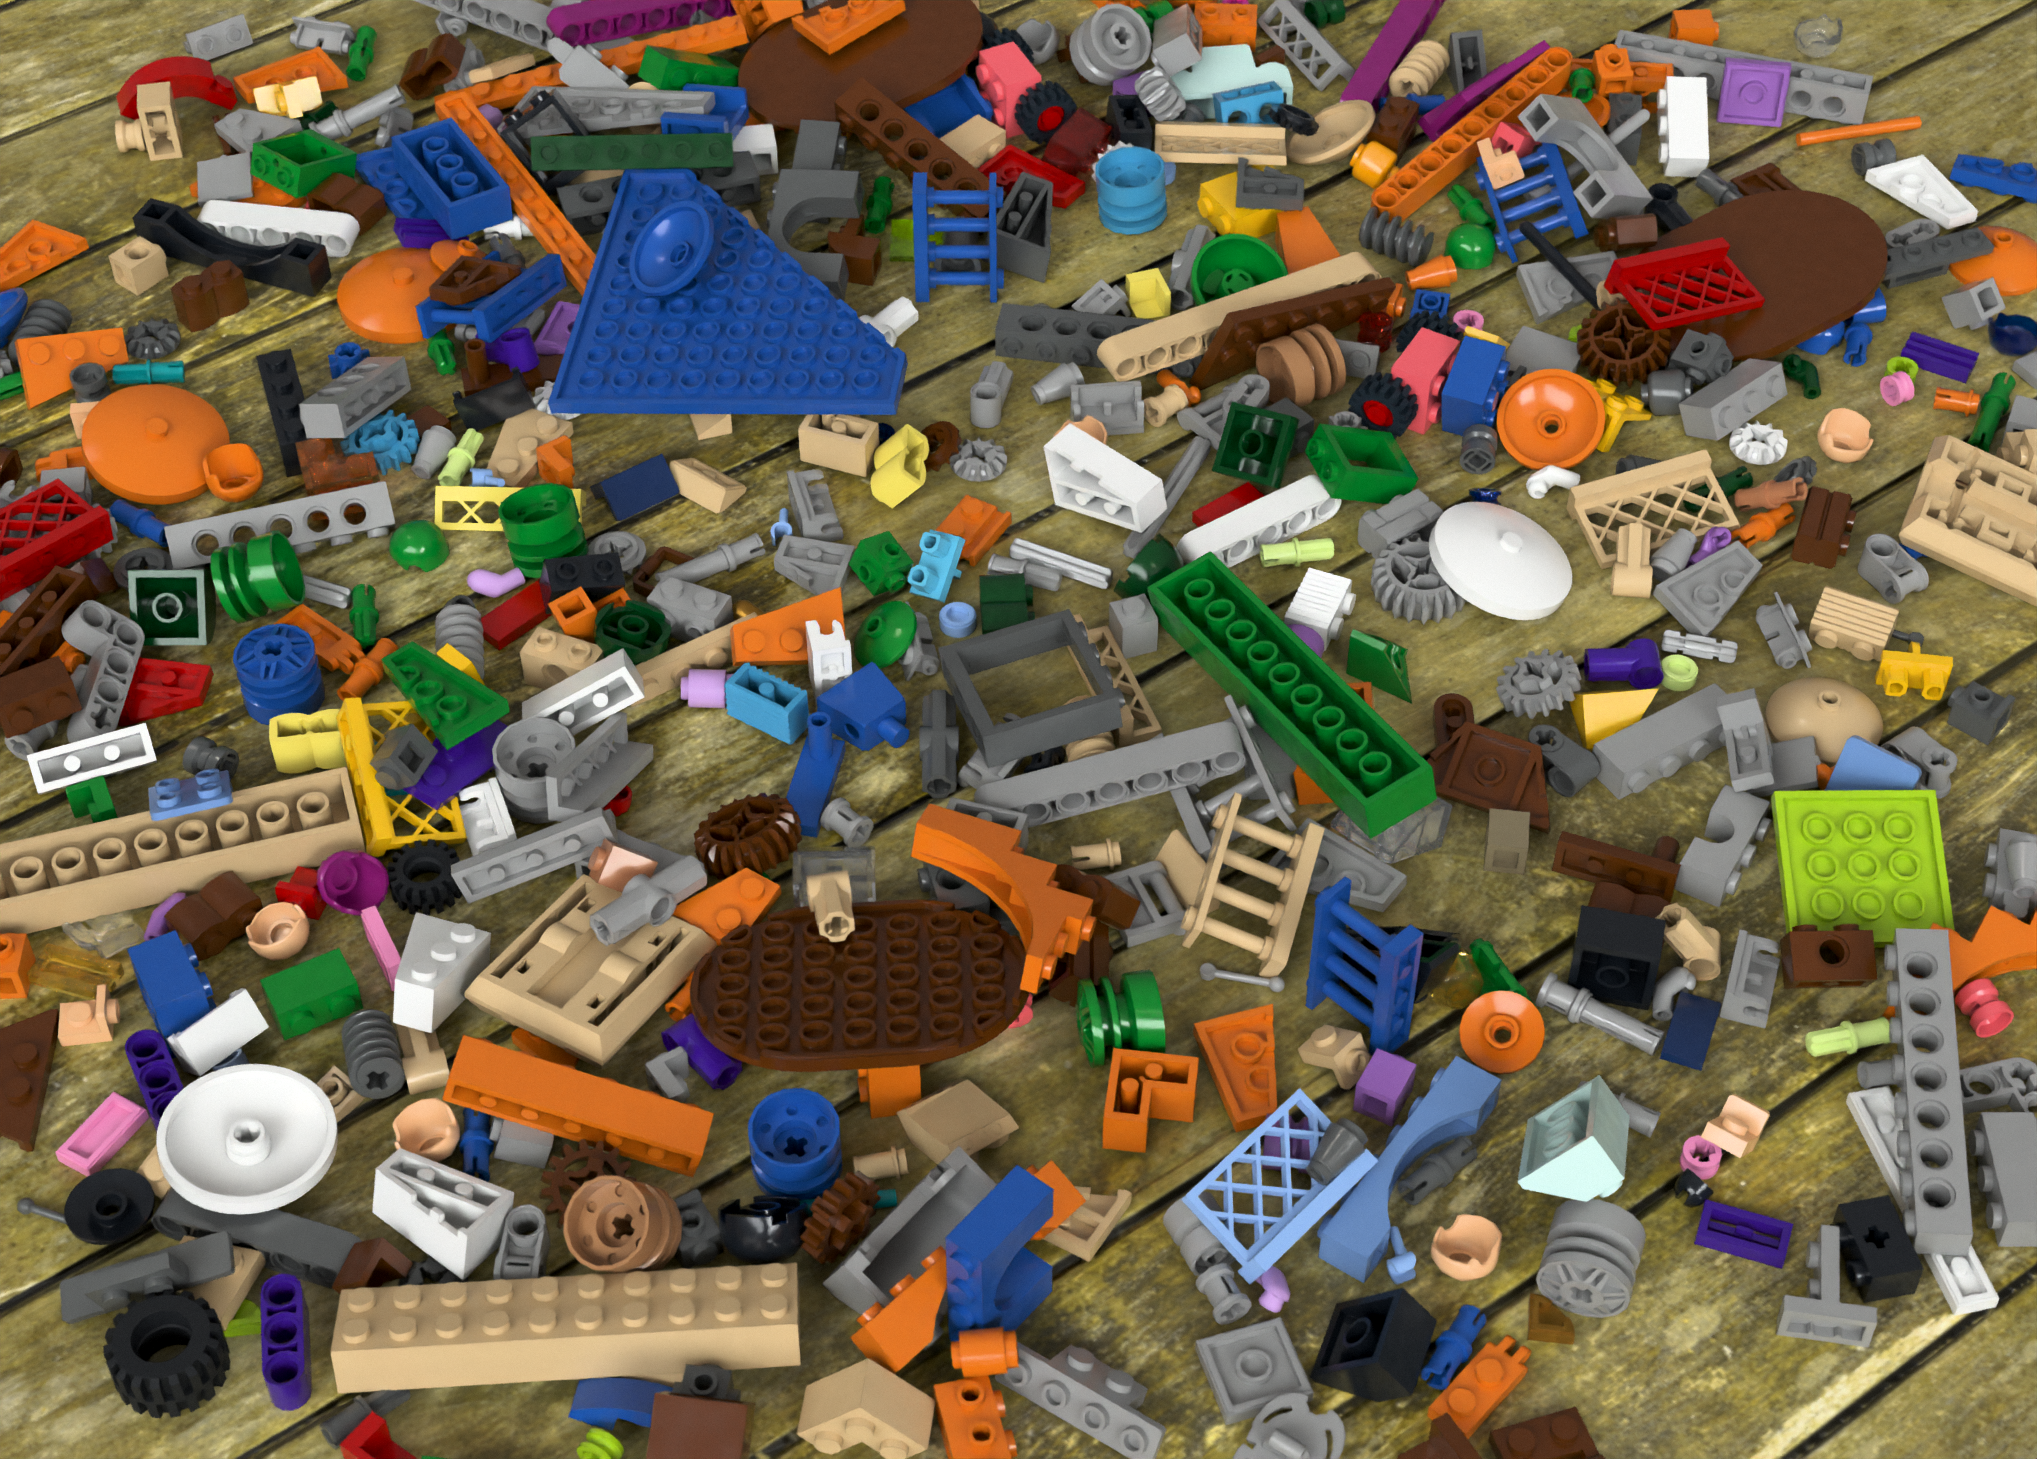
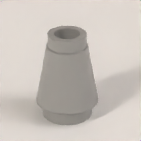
M1074 362L1069 364L1062 363L1035 385L1031 386V392L1038 405L1070 397V385L1085 384L1081 371Z
M434 425L430 430H426L423 433L414 464L411 467L415 475L422 479H430L448 459V452L453 447H456L455 443L457 441L455 435L450 430Z
M1679 528L1650 557V565L1653 567V577L1663 582L1685 570L1694 545L1697 542V538L1692 532Z
M2030 835L2016 836L2009 841V846L2004 852L2013 895L2020 899H2031L2037 896V837Z

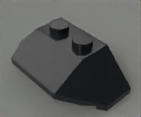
M1383 926L1379 928L1389 935H1398L1406 927ZM1346 927L1347 934L1381 958L1379 948L1352 928ZM1417 928L1424 933L1414 1004L1425 1000L1428 997V993L1439 986L1445 979L1461 948L1462 938L1459 933ZM1343 952V960L1377 984L1376 976ZM1343 981L1355 994L1362 995L1349 984H1347L1345 981Z

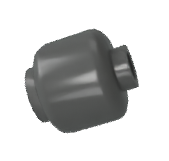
M1682 369L1653 371L1648 377V384L1641 385L1642 402L1644 405H1649L1652 414L1655 416L1680 415L1679 403L1694 394L1692 377H1686Z

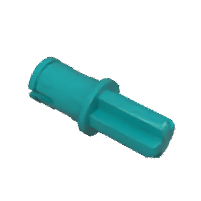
M147 359L145 364L115 365L112 368L115 384L185 383L183 360L151 362V359Z

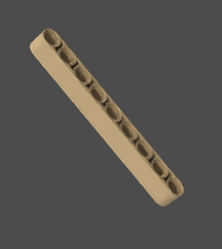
M1352 252L1111 336L1100 344L1097 350V357L1117 381H1129L1205 354L1227 313L1381 279V275L1361 253Z

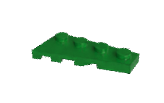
M413 641L381 659L384 672L446 750H449L481 729L490 726L510 712L506 698Z

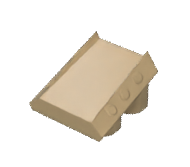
M962 1078L949 1083L897 1112L910 1142L936 1164L940 1163L959 1146L978 1165L980 1150L985 1147L992 1149L1001 1147L1008 1141L1010 1133L1019 1129L1010 1113L971 1081Z

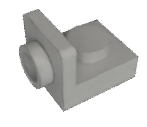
M1102 279L1071 306L1074 311L1115 315L1119 311L1124 317H1129L1132 314L1125 304L1129 300L1126 294L1117 285L1111 288Z
M679 1046L669 1052L657 1055L653 1060L645 1063L648 1089L650 1091L658 1093L661 1097L686 1103V1098L690 1097V1093L684 1079L690 1075L687 1052L682 1046Z

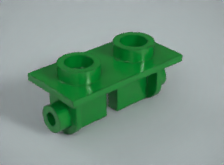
M1482 938L1474 940L1469 946L1471 950L1470 956L1457 961L1458 967L1480 996L1494 991H1510L1526 997L1533 1003L1527 995L1524 986L1519 984L1495 952L1491 942L1484 941Z

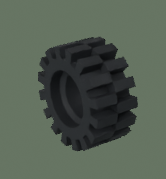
M428 839L427 846H422L421 840L414 841L415 848L411 849L408 844L401 847L403 855L395 852L392 855L393 862H388L387 865L389 885L394 902H398L399 908L403 911L408 907L409 914L413 915L419 909H422V913L430 916V909L433 908L436 909L437 914L444 912L443 904H447L451 908L455 904L454 897L460 899L462 895L451 875V865L460 862L457 852L453 848L449 850L448 844L441 842L437 847L436 841ZM423 873L440 874L429 882L418 883L412 881L416 876Z

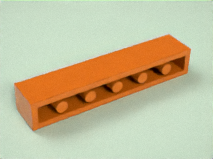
M466 1035L462 1037L442 1097L444 1101L569 1140L580 1142V1140L585 1139L587 1144L595 1147L598 1141L601 1140L604 1142L603 1150L611 1152L613 1149L618 1148L620 1150L618 1155L692 1178L703 1156L714 1113L703 1110L698 1105L692 1103H680L661 1097L654 1091L632 1088L620 1084L609 1077H597L578 1071L571 1065L552 1063L536 1058L533 1054L526 1051H514L495 1045L487 1039L472 1038Z

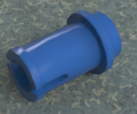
M1858 322L1847 328L1844 335L1847 344L1843 358L1845 363L1849 364L1852 355L1851 366L1853 367L1865 364L1868 344L1873 339V333L1869 326Z

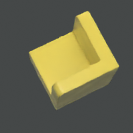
M1158 268L1126 274L1125 294L1129 299L1126 304L1134 318L1159 320L1170 316L1171 292Z

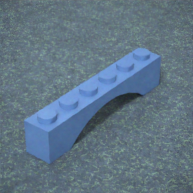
M1458 1056L1454 1058L1447 1069L1441 1067L1434 1075L1430 1084V1091L1425 1098L1418 1096L1412 1104L1408 1113V1120L1403 1126L1396 1125L1386 1141V1149L1380 1156L1377 1154L1373 1155L1378 1162L1363 1176L1358 1185H1354L1342 1197L1340 1209L1334 1216L1328 1214L1322 1221L1317 1232V1237L1320 1238L1318 1258L1358 1281L1365 1283L1387 1253L1391 1229L1388 1203L1391 1193L1401 1176L1416 1160L1435 1147L1454 1140L1459 1136L1465 1137L1476 1134L1497 1106L1501 1079Z

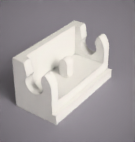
M816 620L805 622L809 677L816 705V697L852 675L850 640H845L842 625L836 620L832 622V630L834 632L830 635L820 633V626Z
M496 777L488 779L489 782L467 787L459 792L461 801L469 800L473 797L478 798L473 803L459 806L472 856L517 839Z
M241 988L229 994L228 1000L184 1031L168 1037L167 1042L179 1060L183 1071L201 1076L269 1026L248 991Z

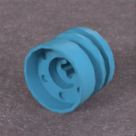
M1123 147L1110 151L1101 157L1095 166L1099 219L1104 227L1115 233L1132 235L1151 231L1161 225L1167 216L1164 161L1159 154L1141 147Z

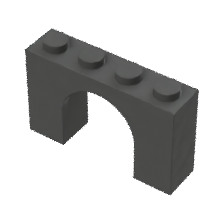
M781 169L778 182L773 184L772 196L774 205L773 209H769L767 213V236L774 241L777 249L782 253L786 251L799 262L805 273L809 276L814 275L829 290L836 293L839 299L841 298L844 301L849 278L844 254L802 252L793 248L789 243L795 231L810 220L823 217L860 218L865 193L860 172Z

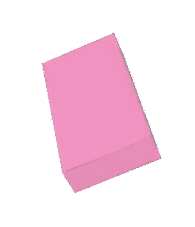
M374 905L361 910V918L366 938L391 990L394 991L395 977L401 958Z
M113 1091L55 1152L58 1161L87 1177L99 1172L149 1119L147 1110Z

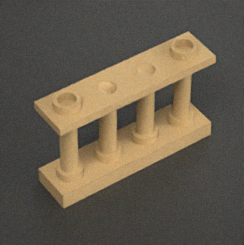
M1235 792L1227 805L1220 804L1213 817L1211 826L1217 828L1194 906H1188L1181 922L1180 928L1186 930L1182 946L1190 948L1201 932L1256 953L1257 959L1262 960L1258 976L1271 979L1274 976H1278L1287 965L1325 828L1310 822L1301 835L1294 834L1292 837L1237 815L1242 795ZM1232 830L1286 851V856L1291 858L1289 868L1285 867L1284 870H1281L1227 848ZM1225 864L1277 885V890L1282 892L1279 902L1275 901L1274 904H1271L1217 882L1221 865ZM1211 899H1217L1267 919V924L1272 926L1270 935L1260 938L1206 916Z

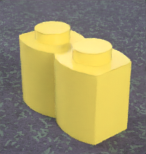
M906 424L889 437L874 452L876 471L871 477V491L877 500L891 508H894L920 488L926 480L924 461L929 454L928 440L925 435L909 424Z
M340 709L321 710L311 715L287 713L271 718L269 741L277 771L294 774L306 772L316 767L322 769L347 767L336 719Z

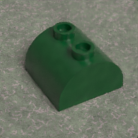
M1231 402L1212 471L1252 484L1279 490L1300 419L1278 412Z
M208 569L128 570L130 619L139 624L144 632L143 646L208 645L211 643L216 624V594L212 575Z

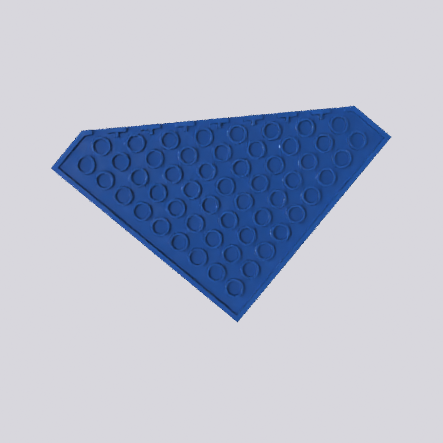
M624 169L548 405L551 413L896 415L908 362L906 354L898 347L894 349L888 344L881 332L869 322L865 324L860 320L854 309L841 298L837 300L832 296L829 288L814 275L809 276L805 273L799 262L786 251L782 253L777 249L774 241L760 229L755 230L750 226L745 216L733 206L729 208L722 201V197L707 184H701L690 169ZM687 200L700 204L710 213L714 225L713 246L704 267L689 284L674 293L657 297L645 294L634 285L629 269L631 252L640 232L655 214L670 204Z

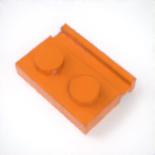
M966 494L935 531L960 536L965 539L959 561L963 558L969 561L970 566L975 567L1011 525L1012 513L1006 511L1005 514L998 511V507Z

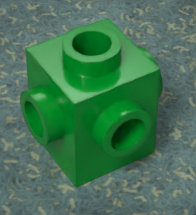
M889 531L861 540L849 562V566L873 596L888 591L893 593L901 589L906 584V577L914 564L907 552Z

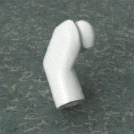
M1547 465L1528 478L1526 483L1528 494L1532 498L1541 499L1545 496L1544 493H1547L1555 485L1570 490L1571 487L1578 486L1580 474L1554 465Z

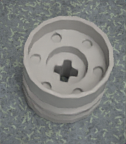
M541 717L522 719L509 725L497 736L492 748L495 773L507 810L510 815L520 821L533 824L554 822V820H548L545 776L576 748L574 737L568 728L559 722Z
M1574 1199L1564 1202L1556 1208L1547 1237L1548 1245H1546L1536 1277L1539 1291L1545 1297L1552 1300L1553 1304L1563 1310L1582 1316L1604 1318L1616 1316L1627 1309L1631 1299L1632 1288L1637 1276L1635 1271L1640 1263L1646 1240L1643 1225L1633 1214L1609 1202L1598 1199H1591L1587 1202Z

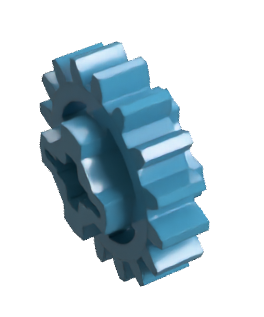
M389 410L386 415L377 414L346 438H343L344 441H341L340 445L348 466L353 465L357 473L366 468L368 476H372L376 470H380L382 475L387 474L388 468L399 471L401 470V462L410 464L412 462L410 454H417V444H420L421 440L413 419L407 420L405 413L395 417L394 411Z

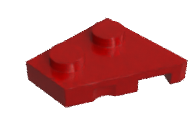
M139 658L118 726H127L202 706L214 676L211 666Z

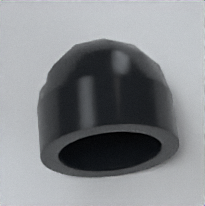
M1688 1168L1678 1177L1674 1186V1193L1677 1199L1686 1192L1689 1194V1197L1684 1202V1206L1687 1207L1700 1206L1705 1202V1199H1708L1714 1193L1706 1183Z

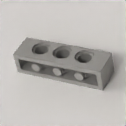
M405 356L367 357L300 403V420L304 425L306 437L346 438L409 392L411 385Z

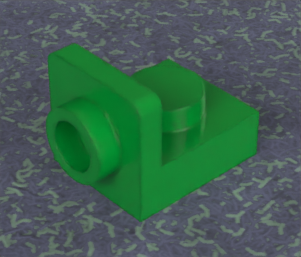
M103 775L65 788L75 818L90 814L93 823L118 818Z

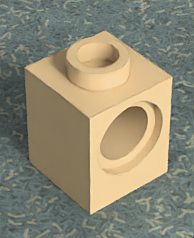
M141 236L109 255L115 282L137 296L169 276L165 263L166 255L163 249Z

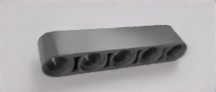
M172 1187L151 1218L153 1226L160 1233L178 1241H181L184 1235L201 1238L226 1230L232 1235V1244L234 1246L258 1250L262 1253L266 1261L263 1268L282 1274H291L298 1279L333 1289L331 1287L354 1243L362 1242L359 1237L345 1230L277 1209L253 1214H225L207 1210L184 1199Z

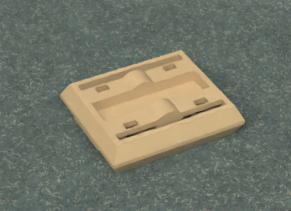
M1953 436L1935 437L1899 532L1901 544L2037 607V475ZM1956 480L1962 481L1968 485L1966 486L1960 482H1957Z
M583 874L477 976L464 992V997L480 1010L512 1026H518L601 1069L675 993L687 977L695 971L702 957L706 953L711 954L715 950L717 943L703 930L671 916L669 920L660 926H652L646 923L615 944L604 945L597 939L594 930L590 927V915L619 898L622 893L600 885L591 877Z

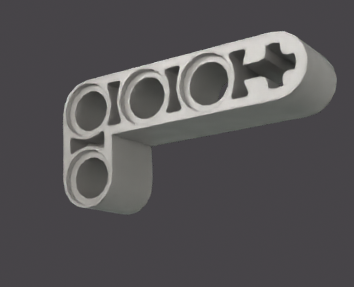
M87 600L65 620L61 627L63 638L67 643L91 656L78 695L83 710L72 714L67 728V738L70 743L115 731L145 639L142 628L135 621L97 601Z

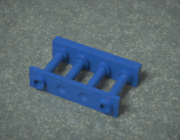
M1542 142L1543 146L1538 147L1537 152L1519 158L1523 171L1543 164V167L1549 165L1544 168L1545 172L1499 190H1494L1482 157L1476 158L1480 171L1475 172V176L1480 190H1487L1500 231L1494 234L1500 252L1507 251L1512 263L1518 262L1513 245L1525 241L1527 238L1519 229L1509 232L1507 224L1551 206L1557 205V208L1560 206L1564 207L1558 209L1559 213L1531 223L1541 234L1560 226H1564V228L1571 226L1576 239L1588 234L1560 150L1556 144ZM1548 184L1550 187L1556 185V187L1551 188V192L1505 211L1501 209L1500 203Z
M913 172L912 203L916 302H929L930 288H936V285H990V302L997 303V289H1004V268H997V208H1003V187H997L996 173H989V190H934V187H928L927 172ZM934 204H989V218H935V214H928V208H934ZM935 232H989L990 245H936V241H929V235H935ZM936 259H990V272L936 271V268H930V262H936Z
M492 251L482 258L501 262L499 251ZM547 254L530 268H521L522 273L504 287L486 294L491 296H482L463 305H447L445 302L431 300L429 296L415 306L423 338H431L450 323L475 325L478 338L485 343H492L567 286L560 254Z
M1345 876L1333 887H1325L1319 893L1314 903L1316 909L1309 977L1306 982V1006L1313 1010L1327 997L1369 1028L1370 1043L1368 1052L1371 1056H1373L1377 1048L1392 1054L1409 1039L1424 933L1410 924L1398 935L1387 934L1349 906L1352 881ZM1346 926H1349L1379 948L1381 958L1347 934ZM1343 952L1376 976L1377 984L1343 960ZM1340 978L1373 1002L1372 1007L1374 1010L1340 986Z

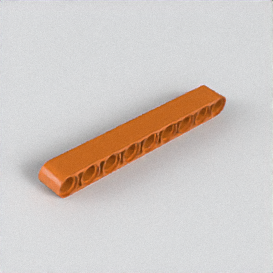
M1563 47L1547 49L1375 189L1371 197V207L1375 206L1378 208L1377 218L1380 217L1382 212L1388 211L1390 213V223L1396 215L1402 217L1403 222L1477 161L1476 158L1481 156L1477 142L1488 137L1492 140L1500 122L1521 125L1522 122L1518 116L1539 94L1556 96L1569 83L1572 63L1571 52Z

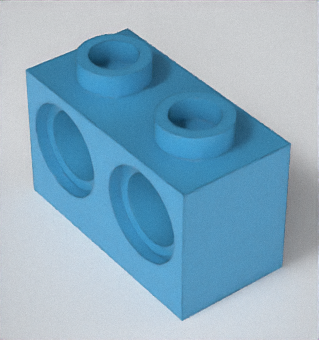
M1275 81L1212 94L1216 123L1277 124L1273 122L1269 114L1259 116V113L1266 104H1271L1272 106L1284 103L1283 90ZM1241 111L1240 117L1235 122H1228L1231 113Z

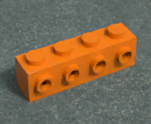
M988 1375L934 1385L935 1413L948 1459H1012L1017 1457L1013 1432L1011 1429L1004 1430L1001 1418L1006 1417L1001 1390H992Z

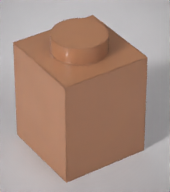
M604 838L601 847L597 846L590 856L588 869L591 871L589 877L600 885L622 893L625 885L634 876L645 874L651 878L658 862L647 854Z

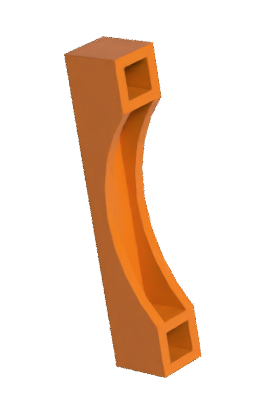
M1052 1160L1039 1170L1033 1164L1026 1169L1033 1176L1053 1188V1216L1030 1240L1043 1239L1086 1202V1199ZM941 1245L920 1263L926 1269L920 1276L914 1279L909 1273L889 1290L894 1299L884 1308L877 1301L856 1319L862 1327L850 1339L867 1359H871L893 1374L902 1369L933 1340L936 1315L943 1294L947 1289L946 1250Z

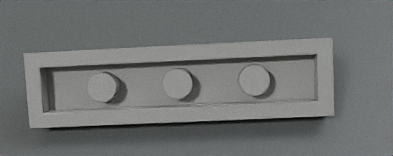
M1275 0L1258 18L1257 23L1277 45L1285 49V54L1319 91L1322 92L1338 74L1350 82L1356 70L1290 0ZM1281 11V24L1270 27L1268 24ZM1297 30L1296 41L1286 43L1288 31ZM1313 46L1311 58L1301 60L1303 48ZM1329 63L1331 65L1329 69L1318 79L1316 77L1318 65Z
M616 712L612 714L545 776L548 820L562 822L598 807L604 808L654 759L653 745L628 741L627 713Z
M598 807L452 864L451 875L467 903L470 904L588 858L597 846L601 847L604 838L618 843L615 816L611 809L604 811L602 807Z

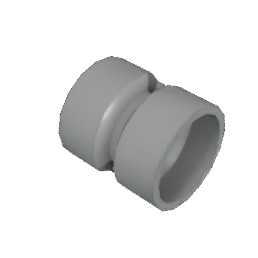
M1203 1191L1198 1196L1210 1211L1223 1212L1211 1192ZM1182 1198L1174 1202L1163 1216V1224L1175 1244L1180 1247V1253L1192 1273L1199 1276L1211 1266L1222 1263L1230 1266L1236 1260L1232 1254L1181 1200ZM1234 1231V1237L1241 1243L1240 1239Z

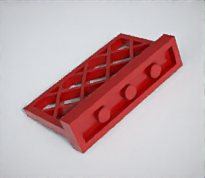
M1723 237L1615 259L1603 285L1610 295L1621 293L1653 331L1761 308L1766 300L1729 259L1727 252L1730 245ZM1721 268L1728 275V277L1720 275L1715 272H1719ZM1697 277L1704 281L1700 283L1689 278ZM1708 282L1727 288L1726 292L1708 286ZM1671 283L1677 287L1673 289L1662 284ZM1681 288L1696 292L1700 296L1698 298L1681 292ZM1636 289H1644V290H1647V291H1649V295L1640 293V292L1635 291V290H1636ZM1733 290L1742 293L1747 298H1742L1731 294V291ZM1654 293L1672 299V304L1654 298ZM1707 296L1712 299L1723 302V304H1715L1709 302L1707 300H1704V297ZM1677 302L1686 304L1696 309L1688 310L1677 306ZM1651 308L1669 315L1658 318Z
M56 479L1 508L0 602L45 578L56 565L63 568L114 540L109 512L100 505L93 508L60 479ZM56 494L64 498L63 503H44L46 499ZM20 513H33L31 520H13V517ZM41 514H59L58 521L39 520ZM67 514L80 515L71 521H66ZM9 530L28 531L26 538L8 537ZM36 531L49 532L39 538H34ZM4 548L17 549L6 556L3 555Z

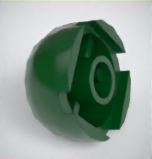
M1160 533L1157 534L1156 540H1150L1126 569L1129 578L1125 582L1119 579L1113 591L1122 599L1145 594L1151 604L1147 587L1184 566L1180 552Z
M626 600L625 606L614 608L613 602L598 611L593 632L594 643L603 650L604 658L624 648L635 666L666 652L672 628L671 624L668 625L665 622V614L648 603Z

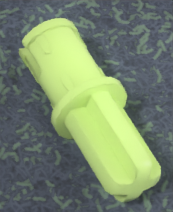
M474 428L467 429L457 447L449 450L448 461L438 476L439 483L442 486H460L466 472L475 465L474 456L484 440L482 433L477 432Z
M1292 538L1291 542L1260 544V560L1263 568L1284 564H1295V567H1299L1301 562L1331 559L1335 552L1333 541L1330 538L1298 541L1297 538Z
M1885 1017L1853 1024L1846 1020L1842 1021L1838 1027L1812 1031L1805 1035L1806 1050L1815 1057L1846 1051L1847 1054H1855L1859 1048L1890 1043L1889 1022Z

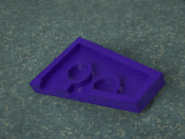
M496 720L490 726L481 729L449 750H446L436 737L432 745L438 750L437 754L417 784L403 788V790L435 810H439L457 797L460 791L471 787L474 781L488 771L492 772L495 769L492 748L497 736L508 726Z

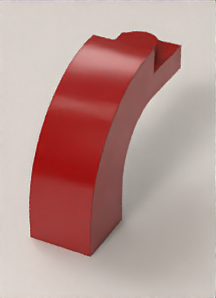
M188 56L163 58L143 66L128 78L116 96L120 115L132 120L140 119L137 110V85L170 82L174 99L197 97L228 110H232L237 102L233 83L224 76H214L210 61Z

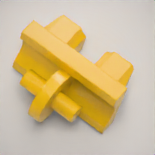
M1910 642L1907 652L1882 650L1879 668L1875 674V684L1883 685L1885 694L1889 696L1900 697L1906 694L1907 688L1921 689V695L1925 699L1939 701L1942 699L1943 692L1946 690L1953 668V657L1921 654L1919 642Z

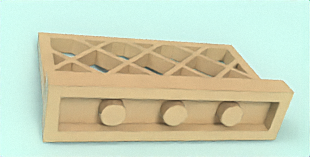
M1156 121L1155 153L1159 154L1164 162L1238 164V157L1249 159V164L1286 165L1285 128L1279 124Z
M1706 449L1570 488L1567 511L1572 520L1577 519L1601 570L1612 567L1614 562H1616V553L1606 556L1602 548L1605 538L1617 542V532L1610 530L1615 519L1627 524H1643L1646 528L1651 529V533L1658 535L1657 540L1650 543V555H1653L1676 533L1669 530L1673 519L1692 525L1690 532L1696 536L1697 542L1702 541L1705 533L1712 527H1725L1730 532L1739 528L1740 523L1710 468L1712 459ZM1705 482L1710 493L1705 498L1688 490L1690 486ZM1667 493L1678 499L1674 507L1671 508L1654 501L1656 496ZM1683 500L1702 507L1698 517L1678 510ZM1630 503L1644 507L1639 518L1622 512L1620 509L1623 505ZM1649 509L1668 516L1663 527L1644 520ZM1707 509L1722 514L1725 522L1713 524L1703 520ZM1601 513L1610 518L1606 526L1601 527L1591 523L1587 516Z

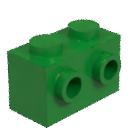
M339 948L260 979L267 1007L284 1041L297 1035L308 1033L314 1028L338 1018L347 1017L351 1013L363 1009L358 983Z

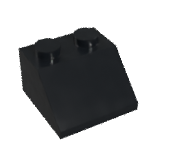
M1404 1288L1337 1303L1310 1378L1316 1383L1375 1402L1412 1396L1418 1383V1376L1426 1353L1430 1347V1341L1437 1320Z

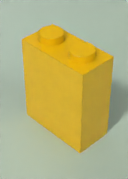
M1273 165L1249 166L1263 172L1266 166L1276 169ZM1238 171L1200 184V198L1197 202L1199 212L1216 227L1221 236L1226 234H1244L1258 238L1276 231L1277 213L1284 211L1280 209L1236 207Z

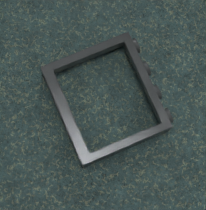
M1070 609L938 648L944 679L988 768L1123 727L1120 708H1123L1125 705L1122 691L1119 687L1113 688V680L1108 666H1101L1099 652L1095 643H1088V635L1083 622L1077 623ZM1069 645L1096 696L994 726L969 675Z

